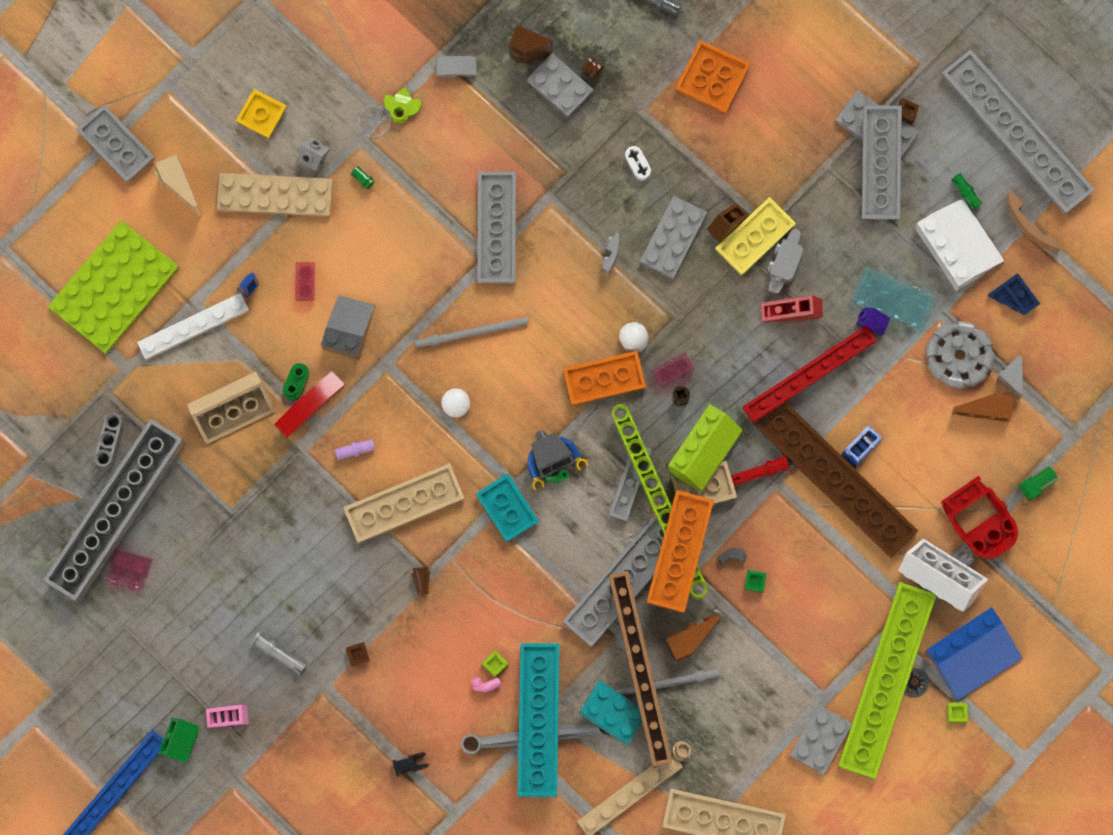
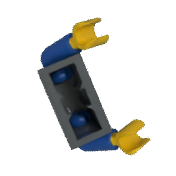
M544 430L538 431L535 434L537 441L531 444L532 450L529 452L527 460L530 476L534 479L533 488L535 490V483L538 481L542 483L544 488V482L539 479V476L544 478L574 464V460H576L575 467L578 471H582L578 465L579 462H583L586 467L588 466L587 461L580 458L581 454L574 442L564 437H559L556 433L547 436Z

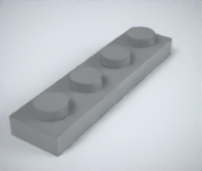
M634 445L631 451L637 454L641 451V447ZM645 447L650 457L652 449ZM630 458L627 461L609 513L610 517L624 522L628 521L641 484ZM640 463L638 468L641 471H645L647 463Z

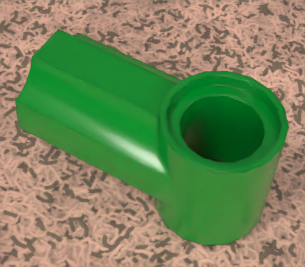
M1049 466L1034 477L1031 476L1020 483L1018 488L1028 502H1030L1059 479L1055 471Z

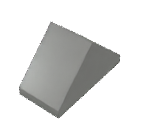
M1017 356L997 378L1016 397H1021L1023 394L1022 356Z

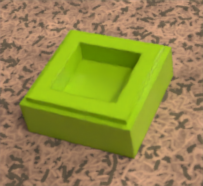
M496 650L481 663L494 678L509 665Z
M947 703V722L968 723V704Z

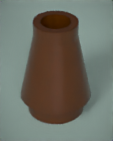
M428 567L413 568V573L411 574L417 595L429 594L430 571H428Z

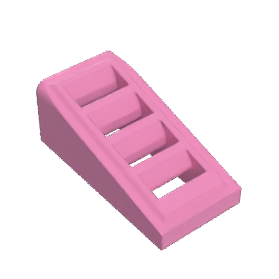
M247 705L206 709L207 728L249 724ZM232 710L233 721L230 722V711ZM222 711H224L225 722H222ZM213 712H216L217 714V723L215 724Z

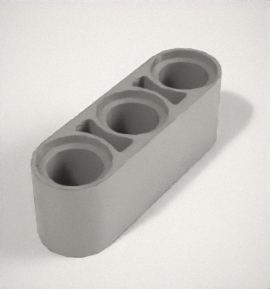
M116 413L106 416L95 453V463L103 470H109L113 467L124 429V421ZM112 420H119V424L116 427H110ZM107 438H114L112 445H105ZM103 456H109V461L106 464H100V459Z

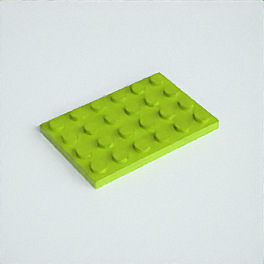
M120 220L47 307L107 354L175 274L179 266Z

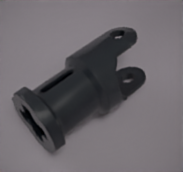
M419 752L408 755V758L402 760H392L396 776L399 777L400 774L409 771L417 772L428 768L429 764L427 763L421 765L415 763L416 759L424 757L426 753Z

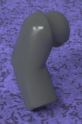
M731 547L720 554L717 559L723 565L731 558L744 562L747 559V555L742 548Z

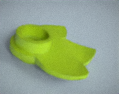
M404 87L398 91L395 97L386 94L384 106L390 112L392 121L401 124L406 122L409 116L417 114L421 108V99L411 100L409 91ZM402 112L403 116L397 117L396 114Z

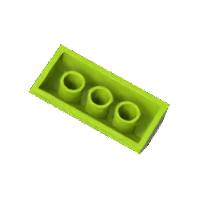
M709 404L669 463V474L702 492L743 430L725 412Z

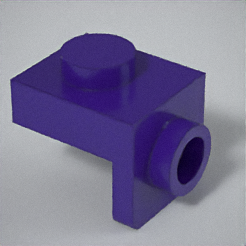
M863 308L858 315L856 325L866 327L878 335H884L891 318L875 308Z

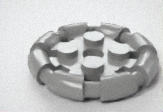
M957 321L955 324L947 323L933 333V338L929 339L925 355L929 363L927 366L934 378L944 382L945 386L955 389H964L967 386L974 387L987 378L986 374L992 370L994 365L995 352L992 351V341L985 331L977 329L972 323ZM958 331L959 335L952 337L951 332ZM970 333L976 336L974 341L967 338ZM940 340L945 342L943 347L938 345ZM984 348L985 354L979 355V349ZM955 352H964L965 359L957 360ZM941 356L942 362H936L935 357ZM977 364L982 366L980 371L975 369ZM945 370L952 373V375L950 377L945 375ZM967 373L968 379L962 380L961 374Z

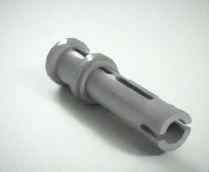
M261 631L255 635L250 643V646L257 647L264 652L265 656L270 655L298 675H301L306 667V664L278 647L276 641H271L263 636Z

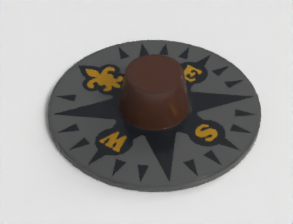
M912 668L904 693L910 697L923 695L929 686L926 673L921 669Z

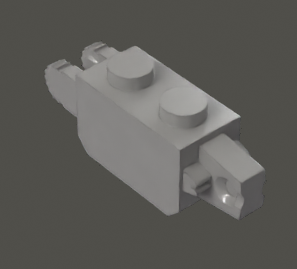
M798 229L791 230L787 240L783 239L782 243H778L774 251V254L777 255L775 262L771 260L767 270L770 272L769 278H771L768 288L769 292L779 295L784 284L791 283L803 253L802 246L798 244L801 237V231Z

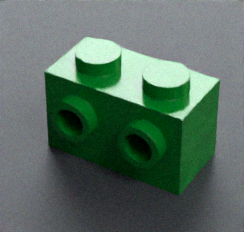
M172 717L158 754L177 762L186 763L191 756L193 742L198 738L199 726L180 718Z

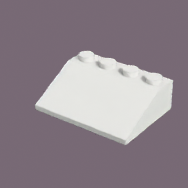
M964 199L932 213L916 224L915 230L956 291L1004 262V259Z

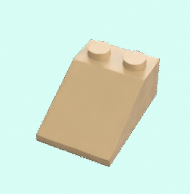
M177 155L155 163L157 169L154 171L161 186L165 185L170 193L197 216H201V211Z

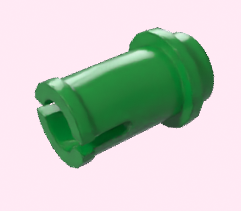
M359 166L355 167L350 174L362 184V188L367 190L375 183L373 177L368 176Z

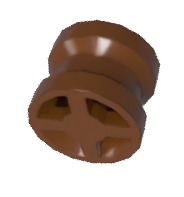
M591 56L585 62L581 71L588 73L590 78L594 80L601 73L605 65L602 62H597L596 58Z

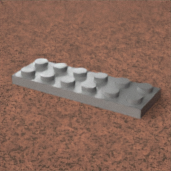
M864 106L862 220H900L902 106Z
M478 172V284H516V172Z

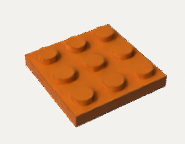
M699 40L675 91L726 114L751 63Z

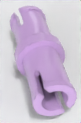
M372 438L359 443L352 442L351 445L335 449L338 461L352 456L359 457V454L375 451Z

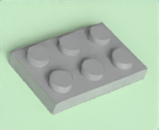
M553 53L527 79V82L567 118L594 92L593 88Z
M818 704L789 756L824 775L852 723Z

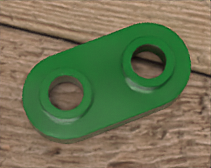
M297 363L290 369L283 386V394L290 401L298 400L303 393L310 375L306 365ZM297 370L303 371L301 375H296ZM295 387L296 390L295 392L290 393L289 388Z

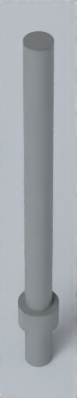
M527 317L439 336L437 334L430 335V338L415 340L416 348L429 345L431 347L438 346L439 343L528 325Z
M719 669L705 672L700 670L695 671V674L654 682L655 690L695 681L698 683L705 682V679L719 677L720 672ZM634 686L615 690L623 696L635 694Z

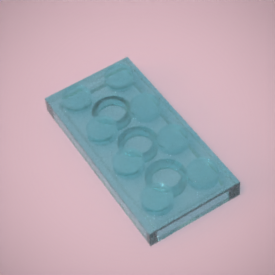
M866 266L851 302L865 308H875L891 319L922 331L936 295Z

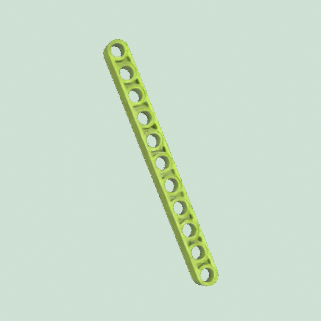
M622 404L616 405L612 410L613 422L662 533L665 535L667 524L663 523L661 518L664 515L670 516L672 506L629 409ZM617 411H624L626 416L622 419L615 416ZM631 428L634 433L631 436H626L623 434V430ZM634 445L641 447V451L637 454L630 450ZM640 463H647L649 465L648 470L641 471L638 468ZM649 480H654L657 486L651 489L646 486V483ZM660 497L665 503L662 506H657L654 504V500ZM697 565L689 594L692 598L700 600L707 593V585ZM694 586H702L704 592L700 595L693 592Z

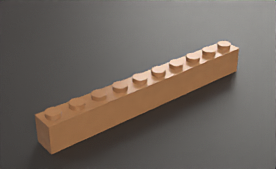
M628 571L609 575L610 586L652 767L672 764V758Z

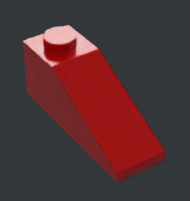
M814 295L761 303L762 322L806 321L823 318L822 299Z

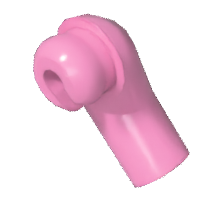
M479 677L471 680L472 688L475 691L487 693L501 686L498 678L488 682H481Z

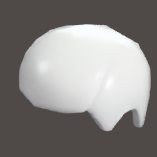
M632 322L625 324L621 328L619 340L627 352H641L647 347L649 336L642 324Z
M452 388L443 395L441 405L443 411L448 416L458 418L468 412L470 399L468 394L462 389Z

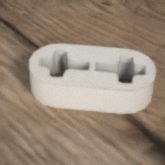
M636 146L629 147L625 152V159L636 179L640 181L647 180L651 175V168L640 148ZM633 151L634 154L638 153L637 162L634 160L633 157L629 158L630 152ZM639 165L642 167L643 170L647 169L646 175L643 176L642 173L638 174Z

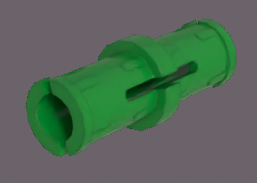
M961 173L951 179L960 191V196L965 198L972 210L977 209L983 204L973 191V186L967 183Z

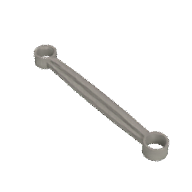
M594 723L558 727V740L600 734L605 738L612 736L610 734H603L599 729L600 727ZM519 732L482 738L469 734L462 739L461 747L465 753L473 755L484 748L518 746ZM470 737L475 738L479 743L478 748L473 752L466 750L464 747L466 739Z

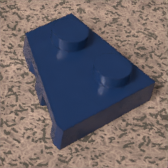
M1018 273L988 294L989 298L1024 316L1040 305V302Z

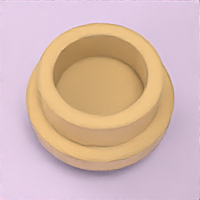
M679 741L673 745L672 755L678 761H685L691 755V748L686 742Z

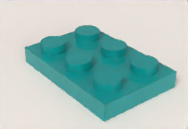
M508 473L475 494L506 543L539 523V520Z
M601 680L596 682L579 711V714L626 746L630 743L642 722L639 707Z

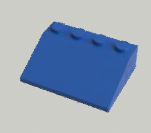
M992 607L925 651L957 701L1022 659L1003 622Z

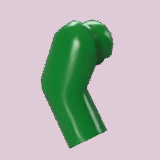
M562 470L542 479L545 482L560 483L569 477V473L566 470Z

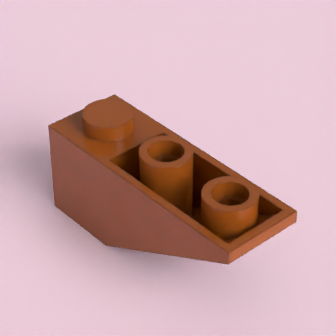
M714 614L709 615L703 619L704 622L698 625L694 622L686 626L687 630L683 632L677 630L668 634L669 638L666 639V643L675 662L695 653L719 622L720 615L716 617Z

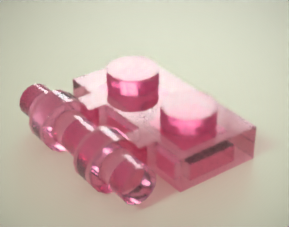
M114 549L109 568L115 569L116 572L114 575L107 573L105 580L112 582L113 585L118 586L120 584L127 586L131 590L138 589L142 591L144 583L138 582L139 577H148L152 559ZM123 572L132 574V578L122 577Z

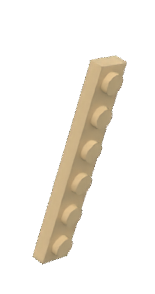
M670 751L672 764L656 768L650 766L578 820L577 823L586 835L596 833L683 768L681 763L672 755V751Z

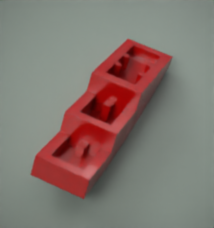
M331 371L303 395L274 426L286 438L290 437L313 418L315 413L326 405L331 397L344 388L345 384Z

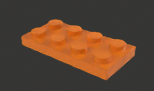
M637 351L563 368L572 406L646 389Z

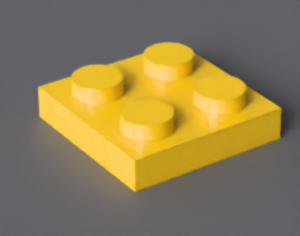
M253 89L238 115L236 123L270 139L284 115L287 105Z

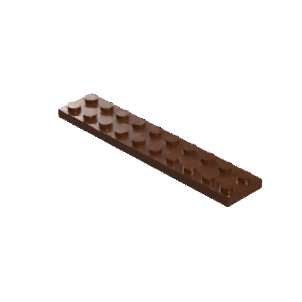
M787 402L753 423L772 444L890 559L918 532L897 509Z

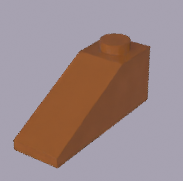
M998 392V394H992L956 406L952 410V415L1009 422L1012 417L1014 396H1009L1007 392Z

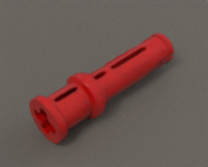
M782 455L779 459L767 460L764 465L733 474L731 478L735 487L736 485L767 475L773 477L776 473L785 470L788 472L790 468L786 456Z

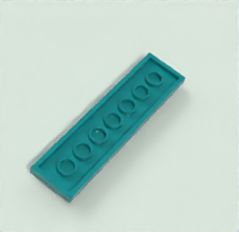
M521 643L518 798H557L559 643Z

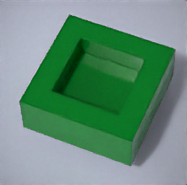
M747 570L744 590L763 593L767 573Z

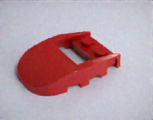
M977 476L942 500L941 505L952 528L977 556L990 559L1000 556L1016 543L1018 528L1015 520L1009 514L1008 507L1004 501H1001L990 487L987 488L980 481L981 477ZM983 496H986L997 513L966 534L954 516Z

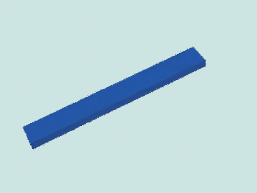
M152 730L63 835H90L159 755L158 752L163 738Z

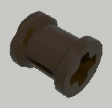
M678 386L673 390L672 399L677 406L688 403L690 396L688 388ZM684 393L685 398L678 399L677 394Z

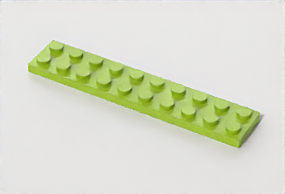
M899 582L838 767L876 779L936 594Z

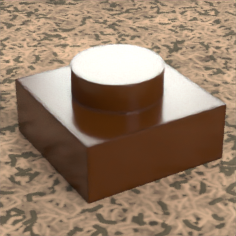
M902 98L898 106H902V120L912 124L915 122L919 105Z
M364 642L346 648L351 667L370 661Z

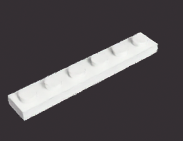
M241 293L137 343L144 358L148 360L248 312L249 309Z

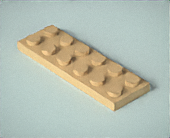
M220 173L217 211L330 217L333 180L326 178Z
M449 463L345 506L343 509L359 544L465 500Z
M670 789L662 828L693 835H782L786 814Z

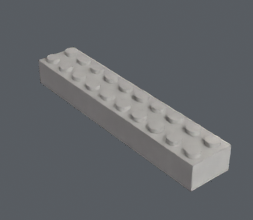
M152 419L149 420L43 579L44 582L78 604L81 602L185 445V441L181 437Z

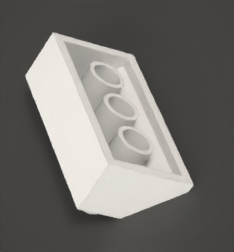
M922 539L906 553L898 570L905 577L920 584L922 588L928 589L936 594L938 598L947 601L954 608L963 612L972 605L988 581L986 577L925 539Z

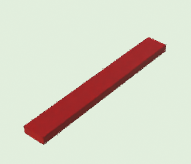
M866 327L861 328L744 405L742 410L750 421L755 423L875 344L877 339L870 329Z

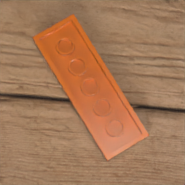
M676 490L646 603L681 613L685 612L714 503L713 499Z

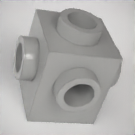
M310 138L299 146L297 160L317 171L325 163L330 149L318 140Z

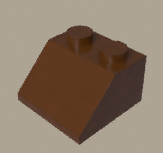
M519 25L509 43V55L517 63L524 62L528 64L547 57L553 52L551 39Z

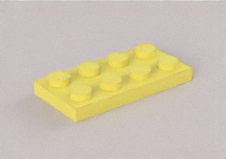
M769 197L728 235L715 250L742 276L796 226V223Z

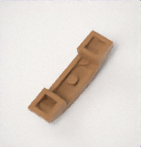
M1009 191L1006 196L1007 206L1019 229L1038 246L1050 252L1058 253L1062 247L1050 232L1044 237L1020 212L1024 204L1012 191Z

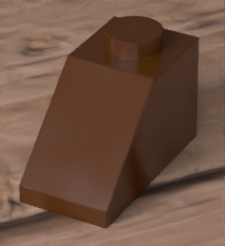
M735 203L718 214L706 230L714 239L721 242L749 215Z

